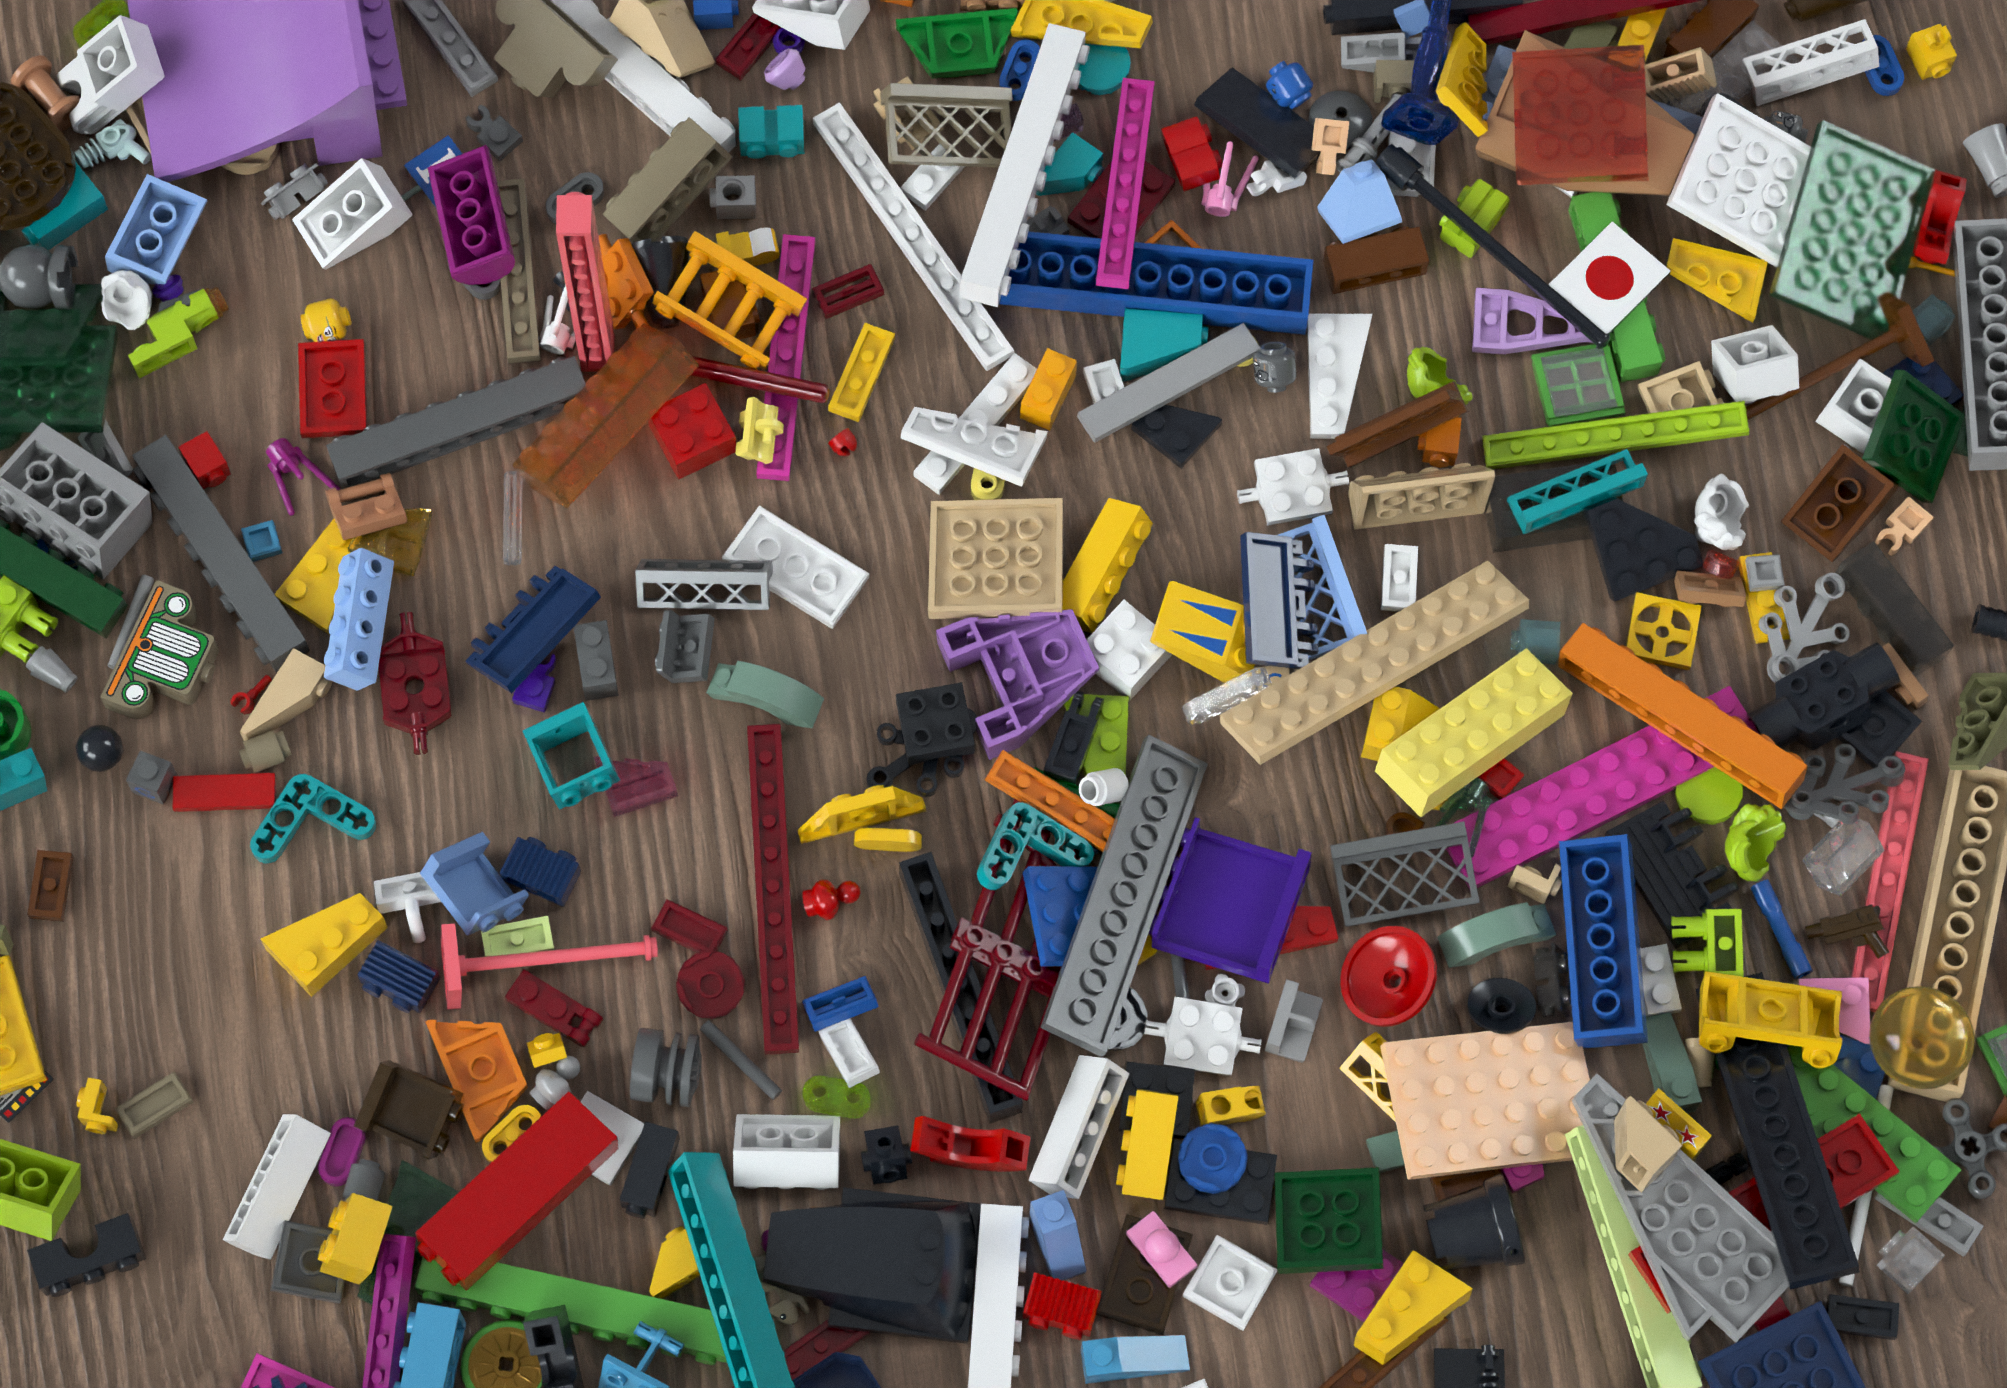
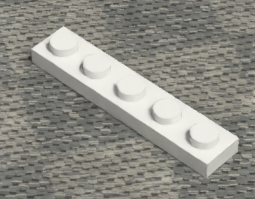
M1014 353L958 419L971 421L974 418L987 420L988 425L998 426L1025 395L1037 368ZM930 451L914 470V477L940 495L965 464Z

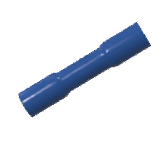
M1767 879L1756 883L1750 889L1762 914L1767 918L1793 978L1799 979L1813 972L1812 967L1801 945L1794 937L1770 881Z

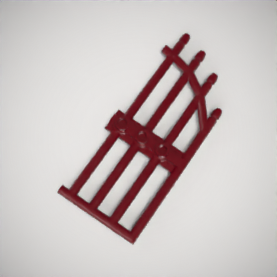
M1014 799L1013 804H1016L1019 801ZM999 813L993 823L994 826L998 827L1003 816ZM1020 814L1016 815L1018 820L1012 830L1016 831L1019 828L1022 819ZM1044 829L1041 830V837L1043 841L1048 843L1051 832ZM1000 839V847L1009 854L1012 842L1008 839ZM1026 844L1025 848L1030 854L1024 870L1028 866H1057L1053 860ZM1074 849V858L1077 859V849ZM999 861L991 868V876L995 879L998 877L996 872L1002 864ZM1022 873L1000 936L983 928L996 890L982 887L971 921L963 917L960 918L950 948L959 952L935 1021L929 1037L919 1033L914 1045L1028 1101L1051 1035L1050 1032L1040 1027L1062 966H1040L1035 938L1030 951L1012 943L1028 900ZM973 959L989 967L960 1051L958 1052L941 1042L970 961ZM1003 974L1019 982L990 1067L972 1059V1055L1000 976ZM1032 989L1048 997V1001L1020 1082L1002 1074Z

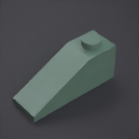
M1671 1012L1646 1017L1648 1043L1642 1044L1655 1092L1659 1088L1686 1113L1695 1112L1702 1100L1693 1067Z

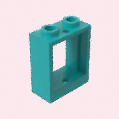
M584 702L522 730L550 796L559 809L574 806L583 798L595 792L606 791L614 783L621 781L594 719ZM588 731L603 766L558 787L544 752Z

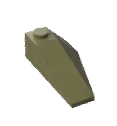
M2007 672L1973 673L1960 694L1959 705L1961 712L1960 716H1956L1955 721L1958 728L1957 736L1952 740L1948 764L1951 770H1981L2007 747Z

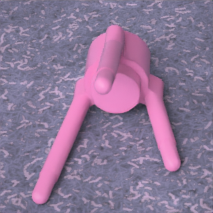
M1231 141L1226 146L1219 184H1214L1212 189H1210V183L1203 185L1201 204L1205 206L1207 213L1219 217L1229 216L1231 211H1236L1238 200L1259 160L1258 156H1253L1234 194H1232L1231 187L1226 185L1233 149V142Z

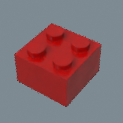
M706 383L647 411L649 427L678 480L736 451V436Z

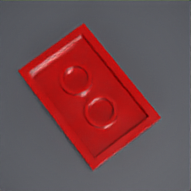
M364 339L298 343L301 438L351 436L363 432L367 427Z

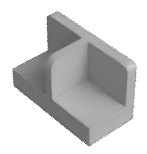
M1286 979L1265 1052L1302 1063L1305 1061L1323 1000L1320 997L1297 991L1299 983Z

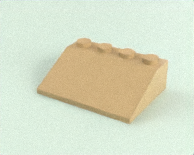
M1461 463L1453 466L1451 469L1439 470L1437 467L1422 469L1419 473L1406 474L1404 471H1397L1388 474L1387 477L1360 476L1355 481L1350 482L1348 490L1354 530L1483 514L1495 479V472L1482 465L1471 466L1469 463Z

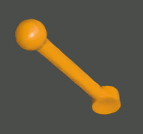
M1914 256L1906 259V266L1910 269L1919 267L1955 277V271L1952 269L1918 261Z

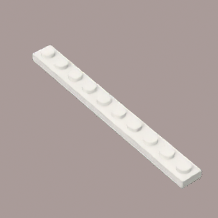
M839 102L813 117V124L984 369L988 371L1009 359L1014 354V349L981 303L960 298V279L962 275Z

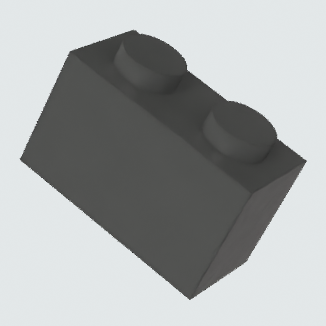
M607 620L575 625L574 633L585 700L619 696Z

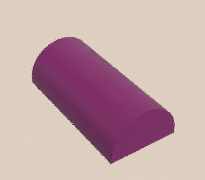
M487 145L428 167L451 277L463 284L481 285L497 281L509 274L514 268L515 259L493 161Z

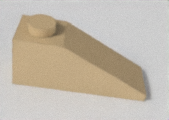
M293 648L241 728L240 733L243 740L246 741L269 731H274L314 706L319 697H325L332 685L331 680L324 678L326 665Z

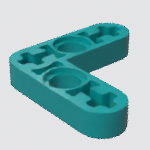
M298 774L287 783L250 841V848L254 857L259 862L266 864L277 861L309 813L358 840H365L374 834L376 820L372 811L310 775ZM306 784H308V788L311 793L309 795L302 794L300 796L297 803L299 807H301V809L298 810L297 807L293 805L296 799L298 798L296 788L298 786L303 788L306 786ZM329 799H336L341 802L340 810L334 815H328L322 811L323 804ZM349 807H351L349 812L352 817L361 820L363 816L366 817L365 820L368 824L366 828L360 826L357 830L355 829L354 822L346 817ZM290 811L294 814V820L290 825L282 827L276 824V817L280 812ZM270 827L276 833L283 835L282 838L277 834L271 841L274 848L272 851L265 850L264 853H261L262 850L259 844L261 842L268 843L273 836L271 831L268 830Z
M1018 802L1013 804L1003 814L978 867L977 878L986 889L997 890L1001 888L1011 878L1026 844L1061 866L1086 867L1093 860L1094 852L1091 844L1081 836L1029 804ZM1020 814L1023 824L1016 831L1012 830L1018 820L1016 815ZM1046 829L1053 833L1055 837L1054 845L1043 841L1041 830ZM1000 839H1008L1012 842L1014 846L1013 854H1008L1002 850ZM1064 841H1065L1066 844L1063 845V847H1062V848H1064V849H1063L1062 851L1059 850V847H1060V846L1064 843ZM1074 849H1077V850L1079 851V853H1078V857L1080 858L1079 860H1076V859L1074 858V855H1075V852L1073 851ZM999 861L1002 864L996 872L998 877L995 879L991 876V868Z

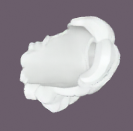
M1719 474L1715 478L1710 479L1696 501L1695 536L1696 540L1713 544L1721 550H1735L1742 545L1746 533L1740 529V519L1749 504L1741 486L1737 482L1729 480L1724 474Z

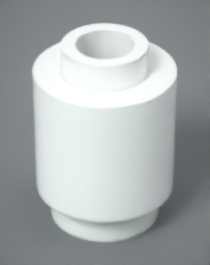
M1118 768L1091 772L1081 780L1079 794L1084 802L1093 806L1122 801L1129 787L1128 779L1124 772Z

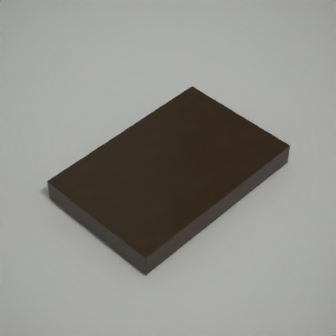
M1126 1214L1096 1315L1163 1335L1179 1282L1169 1288L1128 1238L1126 1232L1141 1221L1142 1218ZM1167 1226L1188 1252L1193 1234Z

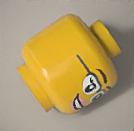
M333 298L308 304L305 308V314L300 316L306 338L308 340L312 339L314 342L341 340L346 336V326L351 325L348 308L346 306L341 307L339 302Z

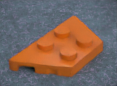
M431 1019L425 1021L453 1089L464 1093L460 1103L464 1104L462 1111L475 1142H480L528 1088L501 1023L495 1022L474 1024L471 1021L448 1023L437 1022V1020Z

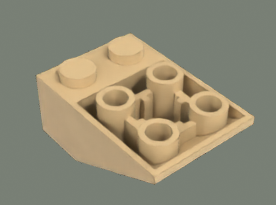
M619 0L609 21L618 27V31L622 35L631 38L640 45L645 54L661 62L670 74L681 78L714 66L715 61L684 0Z

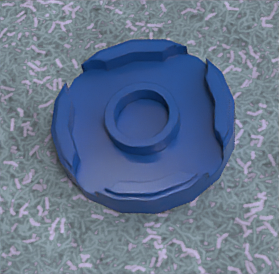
M1209 1123L1197 1127L1195 1130L1193 1129L1187 1133L1180 1144L1178 1164L1181 1175L1189 1185L1200 1192L1215 1194L1229 1190L1240 1181L1246 1170L1248 1155L1241 1141L1242 1139L1235 1131L1225 1125Z

